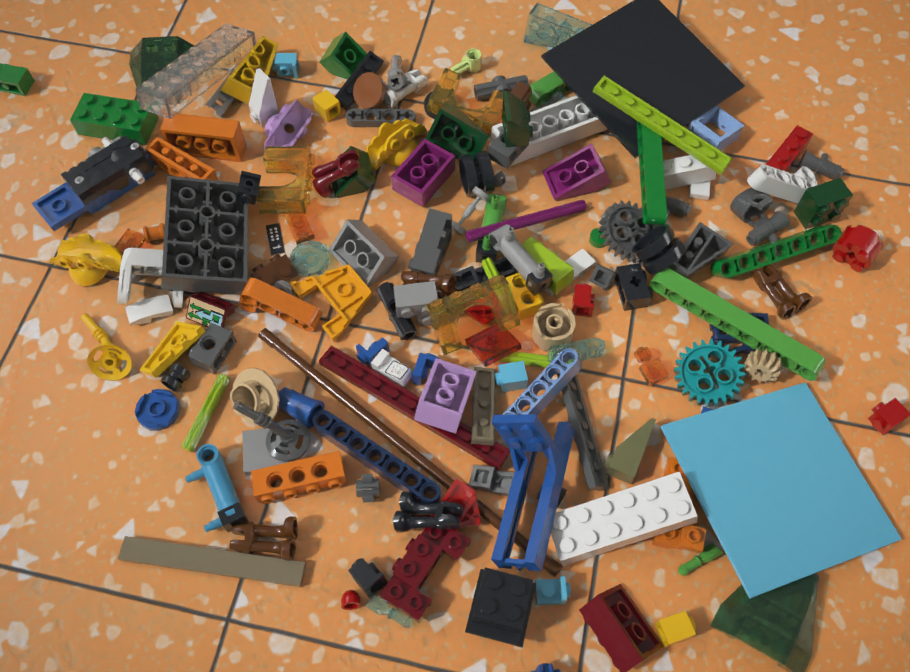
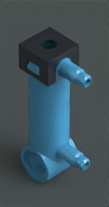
M213 444L201 446L196 454L201 469L192 472L185 479L189 483L205 477L215 501L219 518L204 525L205 532L222 526L227 532L232 531V526L247 524L249 520L231 481L223 456ZM210 455H214L211 461H206Z

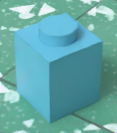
M524 361L498 365L495 381L497 386L500 385L502 392L527 389L528 377Z

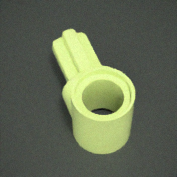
M474 48L467 50L466 56L462 58V62L451 67L453 76H458L466 70L471 73L478 72L481 69V52Z

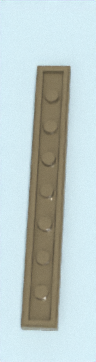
M128 536L124 537L118 560L295 587L302 586L306 563L301 561H288L280 558Z

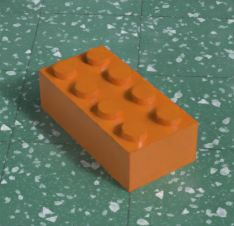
M166 112L160 127L161 134L166 142L192 157L242 162L247 144L238 120Z

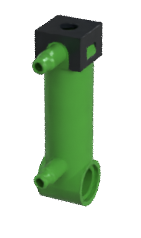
M487 194L491 199L485 204L482 227L503 220L507 196ZM486 235L484 239L478 240L476 262L482 263L487 258L495 261L497 251L491 245V237Z

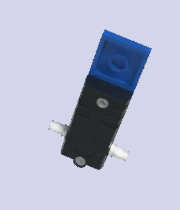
M126 135L115 142L110 141L108 137H104L101 142L105 148L88 157L86 161L78 163V166H73L69 169L70 171L63 172L61 176L65 183L31 204L53 231L61 228L86 211L90 215L156 175L153 170L155 164L149 153L144 151L140 142L129 139Z

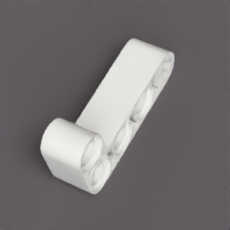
M761 164L747 179L748 184L753 189L797 204L807 188L818 185L814 173L805 166L791 174Z

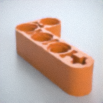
M256 278L249 279L239 299V306L247 312L255 313L257 308L309 332L315 330L322 315V311L319 308Z

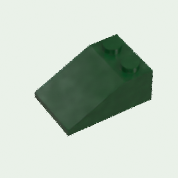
M445 103L439 109L425 139L452 153L456 159L466 154H470L474 159L475 153L483 150L490 135L462 111Z

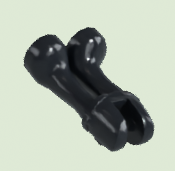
M403 491L399 499L401 511L395 512L393 525L395 531L399 533L429 527L438 528L439 530H451L459 528L460 519L458 517L462 516L464 508L459 503L447 500L437 503H419L411 492ZM416 515H435V517H415V516H416Z

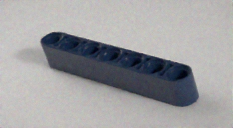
M320 410L315 413L313 423L317 433L401 491L411 492L419 503L440 502V488L435 482L329 411ZM322 421H329L325 426L319 425ZM340 432L346 433L344 437H336ZM356 444L364 445L359 450L354 449V446ZM375 455L382 457L377 462L371 461V458ZM393 467L400 469L395 474L388 472ZM410 479H415L418 481V483L414 486H409L406 484L407 481ZM429 491L436 493V496L432 499H428L424 495Z

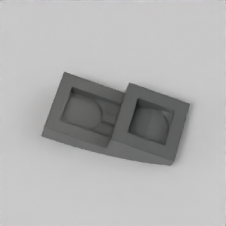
M473 465L469 486L481 491L508 496L514 473L497 471L495 467Z

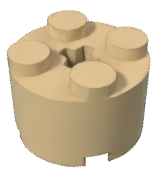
M557 303L546 304L538 310L533 321L532 337L542 351H560L570 345L576 325L574 314L568 308L565 309Z

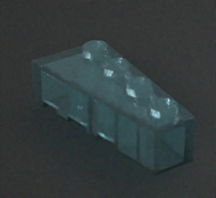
M536 3L528 14L524 43L554 48L592 24Z

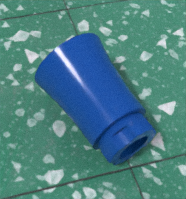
M286 387L279 390V408L300 421L308 429L313 428V417L318 411L324 410V402Z

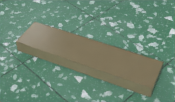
M474 367V371L477 372L473 381L471 444L493 446L494 426L491 422L493 415H495V369Z

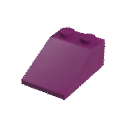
M593 144L584 147L542 171L555 201L595 192L612 183Z

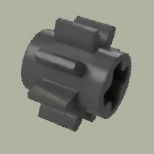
M362 474L361 480H356V496L362 497L363 503L374 502V497L380 496L379 479H374L373 474Z

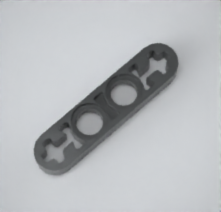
M350 109L345 114L346 122L350 127H380L385 122L393 124L398 120V117H400L401 121L409 117L410 120L416 122L415 112L411 109ZM369 116L376 117L375 120H368L367 118ZM387 116L394 117L393 120H386L385 118Z

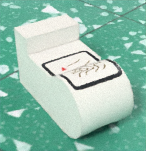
M384 349L371 362L374 371L403 388L412 378L413 371L408 366L391 357L389 352Z

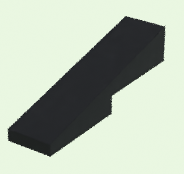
M506 257L493 261L502 281L503 278L519 273ZM471 266L452 274L457 278L455 286L458 289L457 295L462 294V291H472L491 286L483 266L476 269Z

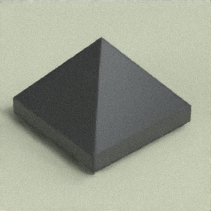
M597 264L589 281L607 290L616 272Z

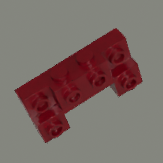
M425 528L421 535L419 534L416 539L412 538L405 548L407 552L402 559L399 557L392 567L394 571L392 573L393 576L379 595L380 599L403 612L417 623H420L422 615L428 606H431L432 599L419 590L443 553L459 562L466 547H469L471 544V539L455 529L439 530L438 528Z

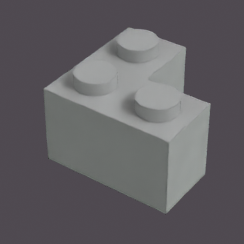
M435 281L393 286L397 318H411L417 315L418 325L429 326L438 323V297Z

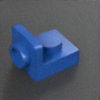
M383 337L379 341L373 342L368 350L358 344L356 346V356L361 363H367L372 368L371 362L382 349L390 352L389 344Z
M419 353L412 374L413 384L421 386L422 380L427 379L429 368L432 369L435 359L440 358L431 353Z

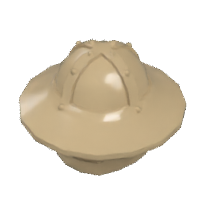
M257 368L243 370L237 375L233 383V389L230 392V400L233 406L235 402L240 401L257 412L262 411L271 416L272 420L278 412L280 401L278 388L273 379L263 370ZM234 410V412H236L239 416H242L247 422L254 425H258L255 424L254 420H252L251 418Z

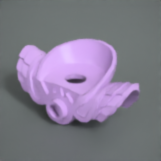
M295 99L289 105L285 103L280 113L271 116L265 124L267 139L264 144V153L270 158H281L291 149L299 137L303 139L308 132L306 126L314 114L312 110L305 108L298 99ZM284 125H291L294 132L287 133L284 130Z

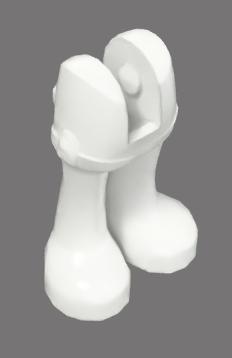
M419 69L406 72L403 77V86L401 87L403 89L399 91L389 88L383 81L386 86V94L383 100L388 108H392L408 94L418 92L428 84L427 77L422 75Z

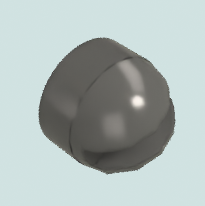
M500 171L494 176L495 187H501L506 182L505 175Z

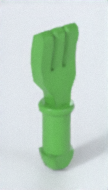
M709 544L703 548V552L698 557L694 556L690 561L683 565L681 564L678 568V573L686 576L695 568L701 567L703 563L710 562L714 558L721 556L724 552L715 544Z

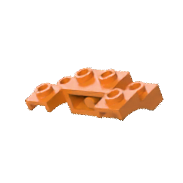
M668 457L664 476L680 472L690 499H692L693 489L677 458ZM687 525L654 536L652 545L665 549H682L702 553L706 528Z

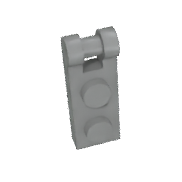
M234 69L205 104L209 108L212 107L219 117L235 99L221 91L229 76L234 72ZM217 99L222 103L221 106L216 102Z

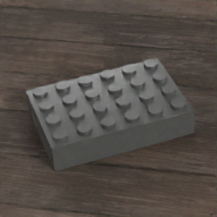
M167 176L161 289L241 294L248 282V204L236 201L239 183Z

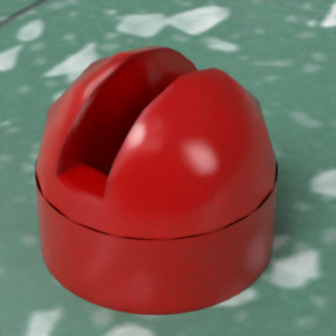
M355 590L344 592L341 599L342 609L354 610L361 606L360 596Z

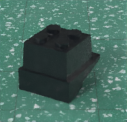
M490 568L480 569L465 633L523 648L536 583H533L532 579Z

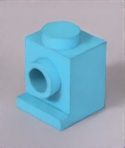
M276 53L272 69L277 71V76H294L295 79H298L299 61L297 53Z

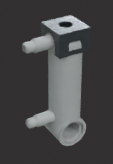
M506 224L489 233L492 247L496 251H501L526 281L525 286L533 296L550 287L553 275L545 267L544 263L538 264L516 239L513 227Z

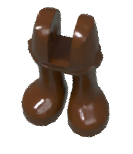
M770 264L764 266L763 271L756 270L752 274L760 290L764 291L777 308V315L782 320L791 317L794 312H800L813 299L807 292L800 295L793 292L783 279L781 272L777 271ZM774 287H776V288L781 292V294L784 296V298H785L788 302H786V301L778 294V292L775 290Z
M414 270L401 273V280L404 282L402 285L435 281V285L440 286L436 287L437 297L442 299V307L447 310H451L454 307L458 294V289L455 288L457 284L455 275H427L421 271Z
M295 516L287 517L283 525L279 526L257 525L254 522L232 526V533L245 536L244 540H231L229 548L242 551L245 554L252 552L275 553L281 555L283 560L292 561L296 551L294 540L298 537L297 518ZM257 537H276L287 540L280 542L257 541Z

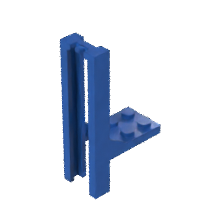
M536 414L493 415L491 423L510 448L515 473L491 560L498 568L511 569L512 566H516L518 570L526 567L529 571L542 572L575 431L569 422H558L553 441ZM537 452H544L549 462L525 558L512 559L510 555Z

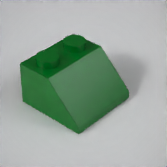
M345 31L333 39L319 63L332 75L348 79L367 53Z

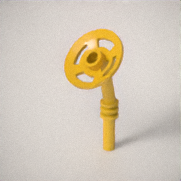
M87 313L83 314L81 320L92 331V336L95 337L98 343H102L94 347L88 355L87 364L91 372L101 379L110 381L119 380L127 376L132 368V359L129 353L122 347L111 344L109 334L102 327H99ZM99 350L103 352L99 360L94 361L95 353ZM122 360H126L127 365L121 371L119 366L121 365ZM99 367L107 371H113V373L104 372Z

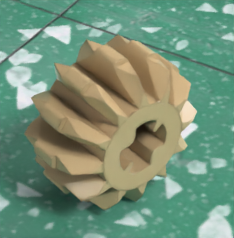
M757 349L755 352L751 351L744 362L746 375L751 376V380H758L759 384L762 381L767 384L770 381H776L783 369L781 358L776 357L775 352L769 353L767 349L765 351Z

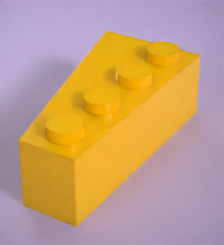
M262 35L243 61L229 76L221 91L249 105L256 70L260 68L267 76L269 75L278 43Z

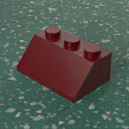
M621 584L598 594L579 609L584 621L591 627L597 636L598 642L605 648L614 666L620 672H628L664 647Z

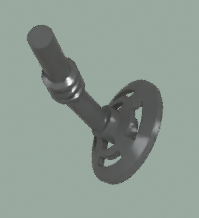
M240 401L235 402L234 410L251 418L258 426L270 429L266 437V447L272 457L279 461L289 462L300 458L307 451L310 444V435L307 428L301 422L283 420L276 423L272 420L271 416L262 411L257 412ZM285 425H295V426L299 427V429L297 430L296 428H294V427H292V426H285ZM273 433L277 434L276 441L271 442ZM298 436H304L302 446L297 449L295 445L298 442ZM278 448L284 452L290 451V454H280L275 450Z

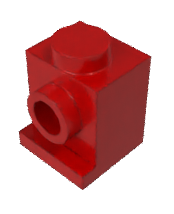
M575 284L572 302V313L574 315L592 317L595 294H591L592 286L588 284Z

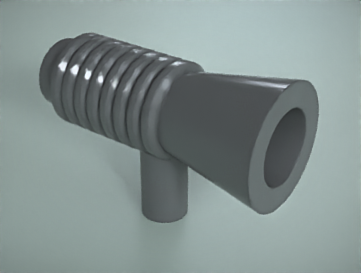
M807 150L798 165V168L805 166L831 179L840 178L845 170L841 168V165L828 161V154L823 153L818 158Z
M666 196L667 220L670 212L681 217H688L692 206L676 198L673 199V197Z
M777 211L767 222L762 223L748 233L746 236L747 242L753 246L760 244L767 238L770 242L778 240L774 233L788 228L790 225L787 215L782 211Z

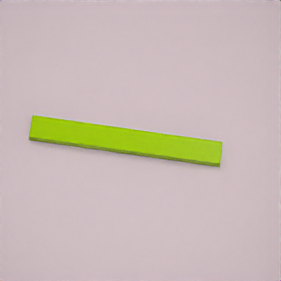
M603 76L594 87L592 92L721 175L733 159L606 76Z

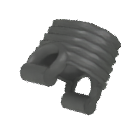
M751 187L734 198L730 209L742 222L756 228L768 221L764 213L773 203V199L768 194ZM757 215L761 217V219L757 220L756 222H753L751 220V217Z

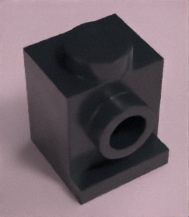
M241 171L236 201L245 204H256L261 175Z
M364 558L357 559L348 570L354 581L369 599L388 584L384 574L378 570L374 563L368 564Z

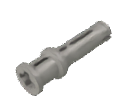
M399 55L392 56L391 69L388 71L387 84L393 90H398L403 86L402 58Z

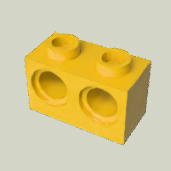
M519 273L503 278V283L515 305L513 311L518 320L536 315L542 304H544L542 295L538 293L533 296L525 286L526 281Z

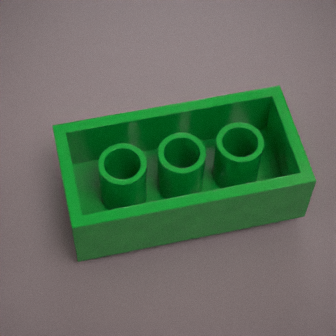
M83 93L70 121L78 135L102 139L108 137L109 140H114L118 136L122 138L126 135L129 139L137 140L141 145H147L158 121V115L152 103Z

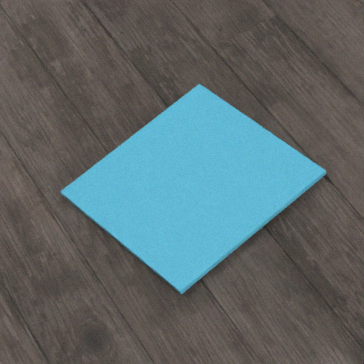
M806 382L661 426L672 451L749 599L902 540Z

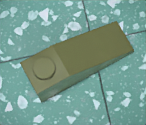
M651 418L617 446L614 454L609 453L605 462V466L608 467L607 475L628 484L633 482L656 419Z

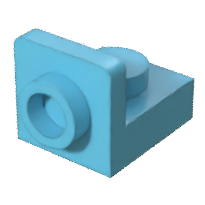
M560 576L559 579L535 580L537 606L565 605L567 597H571L570 583H566L565 576Z

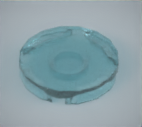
M305 241L293 249L290 261L299 275L309 277L322 274L329 266L330 256L326 246L322 243Z

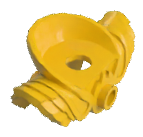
M407 118L402 121L396 120L393 124L389 122L383 123L379 127V135L371 139V143L366 149L372 169L377 170L383 162L391 166L400 167L418 146L414 138L427 133L425 126Z
M84 233L77 235L76 238L71 237L66 241L62 240L58 246L57 256L51 257L49 260L50 264H54V266L60 265L68 268L71 279L77 285L84 287L98 283L108 270L120 272L122 254L111 244L101 240L94 241L91 235Z

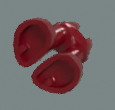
M357 150L346 151L340 154L336 160L324 165H318L312 170V175L315 178L312 181L313 186L320 196L324 198L329 197L333 193L331 184L334 181L351 176L360 168V163L358 162L360 156Z

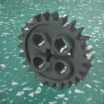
M620 201L619 204L615 202L612 206H609L601 215L602 219L599 221V224L602 226L598 230L603 232L600 238L606 239L603 245L609 244L608 251L614 250L615 257L621 254V260L627 257L629 262L633 259L638 262L639 260L632 253L633 246L641 237L659 225H644L642 207L639 209L637 203L631 206L630 201L626 204Z

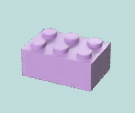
M436 358L419 399L414 420L456 434L477 371Z

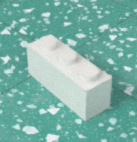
M691 155L663 161L665 190L716 179V172Z

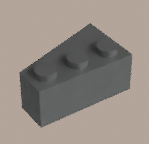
M699 222L685 241V251L682 256L668 268L689 279L723 256L733 243Z

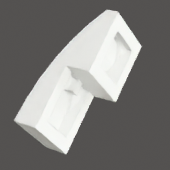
M168 295L141 300L125 308L130 326L151 323L152 318L172 316L173 314Z

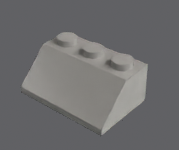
M346 220L329 249V252L343 266L349 264L368 287L390 272L399 257L362 220Z

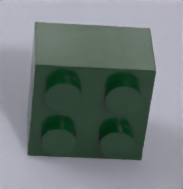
M840 177L807 188L794 213L805 229L821 226L829 221L834 222L841 217L843 210L849 205L853 194Z

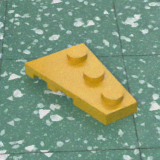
M176 321L140 368V371L144 375L157 378L206 331L201 326Z

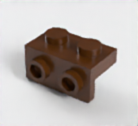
M277 254L269 259L271 263L266 266L260 264L253 268L252 271L254 273L250 277L273 286L280 280L287 282L297 276L298 273L286 254L283 256Z

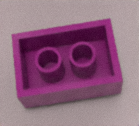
M424 139L392 174V189L424 207L455 171V155Z

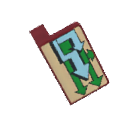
M199 292L190 296L186 318L207 327L210 323L224 328L226 316L235 313L236 305Z

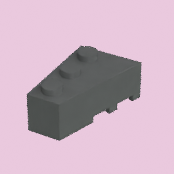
M429 208L419 242L415 248L414 258L410 259L408 269L411 271H421L427 275L438 274L452 239V214Z

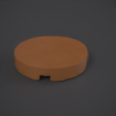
M366 72L356 80L353 96L357 105L364 109H374V107L379 106L383 102L386 86L381 76L372 72Z

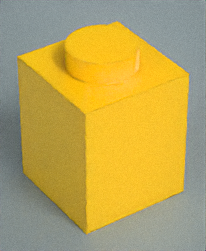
M327 89L312 98L314 110L327 123L342 114L340 101Z
M686 610L660 619L654 624L664 648L688 640L696 635L695 622L691 616L687 615Z

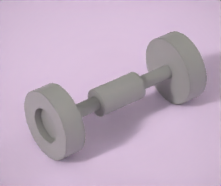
M476 186L472 192L478 197L472 204L468 205L458 223L452 220V228L461 235H464L466 232L461 227L462 223L474 212L479 200L482 199L488 203L491 199L490 196Z

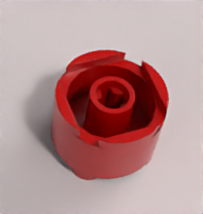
M849 225L834 244V254L832 257L837 262L844 261L851 265L854 271L861 272L863 269L870 267L883 248V242H879L877 239L879 235L872 229L863 225H857V227Z

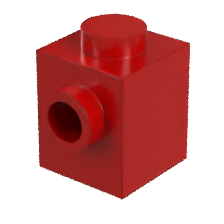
M895 397L886 404L881 402L872 409L874 413L868 420L876 430L885 435L910 416V412Z

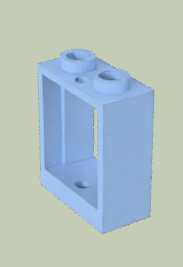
M715 106L705 114L692 120L687 129L721 151L738 139L745 125L720 107ZM711 122L724 131L725 134L720 137L706 127L705 124Z

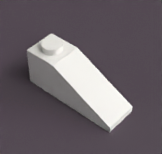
M259 68L255 73L249 108L251 113L249 115L254 123H258L263 128L267 120L271 116L279 114L271 80Z

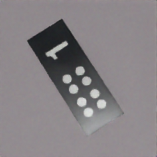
M279 223L266 225L271 255L285 253Z

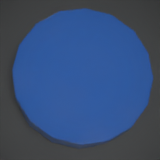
M155 389L151 393L144 394L137 402L135 408L137 420L144 428L150 431H160L168 428L176 421L180 412L179 401L172 392L165 389Z

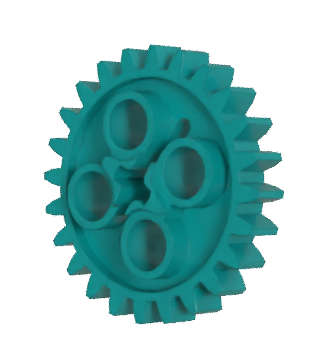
M702 339L700 346L693 342V349L686 346L685 351L687 354L679 353V357L682 360L676 359L675 364L679 367L674 368V373L678 374L674 376V380L681 381L677 384V388H684L682 391L683 396L690 394L689 401L696 398L697 405L705 401L706 407L709 406L710 402H713L714 406L717 407L719 400L725 405L726 397L733 400V392L740 393L738 386H743L744 381L741 379L745 378L746 373L740 371L744 370L745 365L739 364L742 357H735L736 350L729 352V344L723 348L721 347V341L714 345L713 339H710L709 344H706ZM715 356L720 361L713 363L708 358ZM700 357H703L705 364L699 359ZM697 365L700 367V370L692 371L689 369V366ZM706 367H707V369H708V371H709L710 373L713 372L712 378H711V376H710L709 373H706V374H705V372H706ZM725 374L730 379L728 381H722L719 379L718 376ZM713 380H714V382L716 383V385L719 387V389H716V388H715V386L713 385V384H714V383H713ZM707 383L710 388L703 390L698 385Z

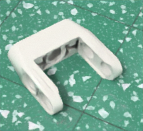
M127 248L124 250L120 267L118 304L127 305V302L130 300L132 274L162 276L163 250ZM173 290L172 303L174 308H182L183 291Z

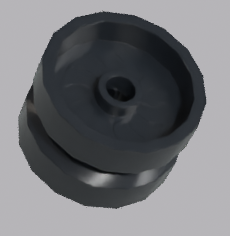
M476 152L474 159L470 154L459 156V172L466 196H477L472 192L475 186L485 193L494 192L495 177L488 152Z
M663 224L652 229L641 237L632 248V253L638 260H643V267L649 274H656L665 270L676 262L685 251V246L681 240L674 238L675 233L669 224Z

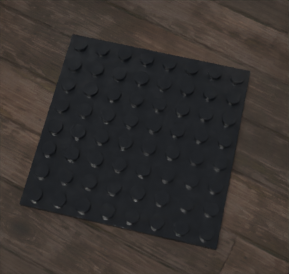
M634 0L541 55V58L634 158L639 157L636 120L592 92L603 76L614 81L652 107L658 108L661 113L683 127L745 87L660 0Z

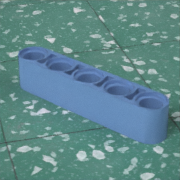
M572 348L561 351L502 415L536 414L538 416L582 368V362L578 353ZM569 359H575L573 363L566 364ZM560 374L558 379L552 380L554 375ZM540 390H546L543 395L537 396ZM531 405L528 411L522 412L525 406Z

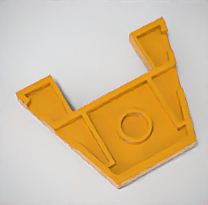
M349 264L325 271L323 275L316 277L312 275L306 277V280L289 283L299 299L318 289L338 313L336 317L322 325L323 330L333 342L339 338L373 296L372 291Z

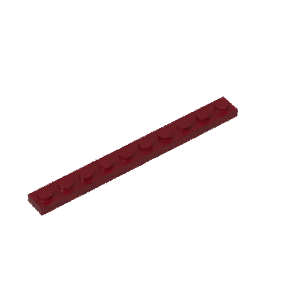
M332 345L319 359L321 366L414 420L420 399L419 396ZM414 420L487 465L495 467L498 471L510 454L509 449L495 441L493 446L471 444L472 427L461 421L455 434Z

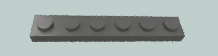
M576 374L561 390L563 402L566 405L568 420L575 431L574 441L578 448L579 459L584 469L585 481L589 490L604 491L610 487Z

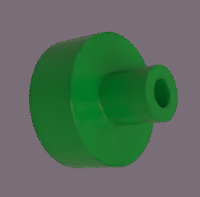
M595 228L590 233V244L596 248H603L606 246L603 245L606 239L600 238L603 232L599 231V228Z

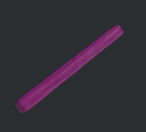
M584 200L571 202L468 230L465 236L468 242L481 240L486 235H489V233L506 224L517 230L585 211L587 204Z

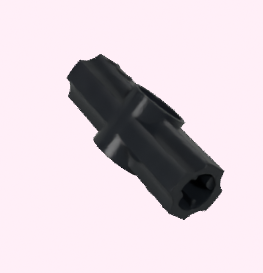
M385 282L377 288V293L400 339L410 340L417 334V330L411 318H397V313L393 312L396 310L393 283Z

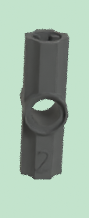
M502 75L496 76L492 82L474 85L476 100L496 97L499 100H503V91L507 90L511 93L518 81L529 85L526 75L507 79Z

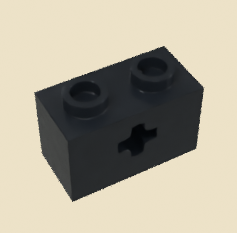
M640 263L616 267L614 280L624 311L648 307L650 299H652V290L647 286L646 272L642 270Z

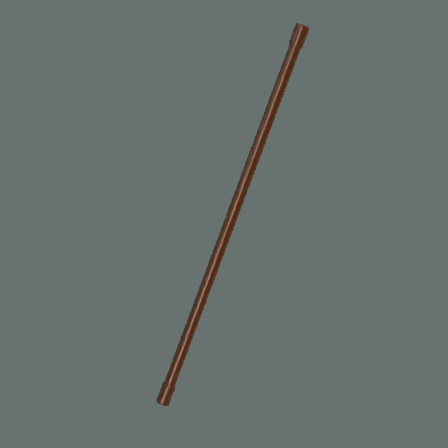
M264 328L260 331L258 337L263 342L284 356L445 488H450L454 482L450 476L301 358L270 330ZM477 499L480 516L499 530L502 518ZM517 531L514 543L526 552L529 540ZM546 553L543 568L553 577H556L563 566Z

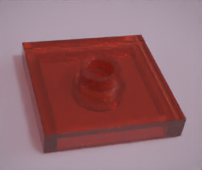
M501 322L465 339L468 348L485 367L522 349L521 343Z

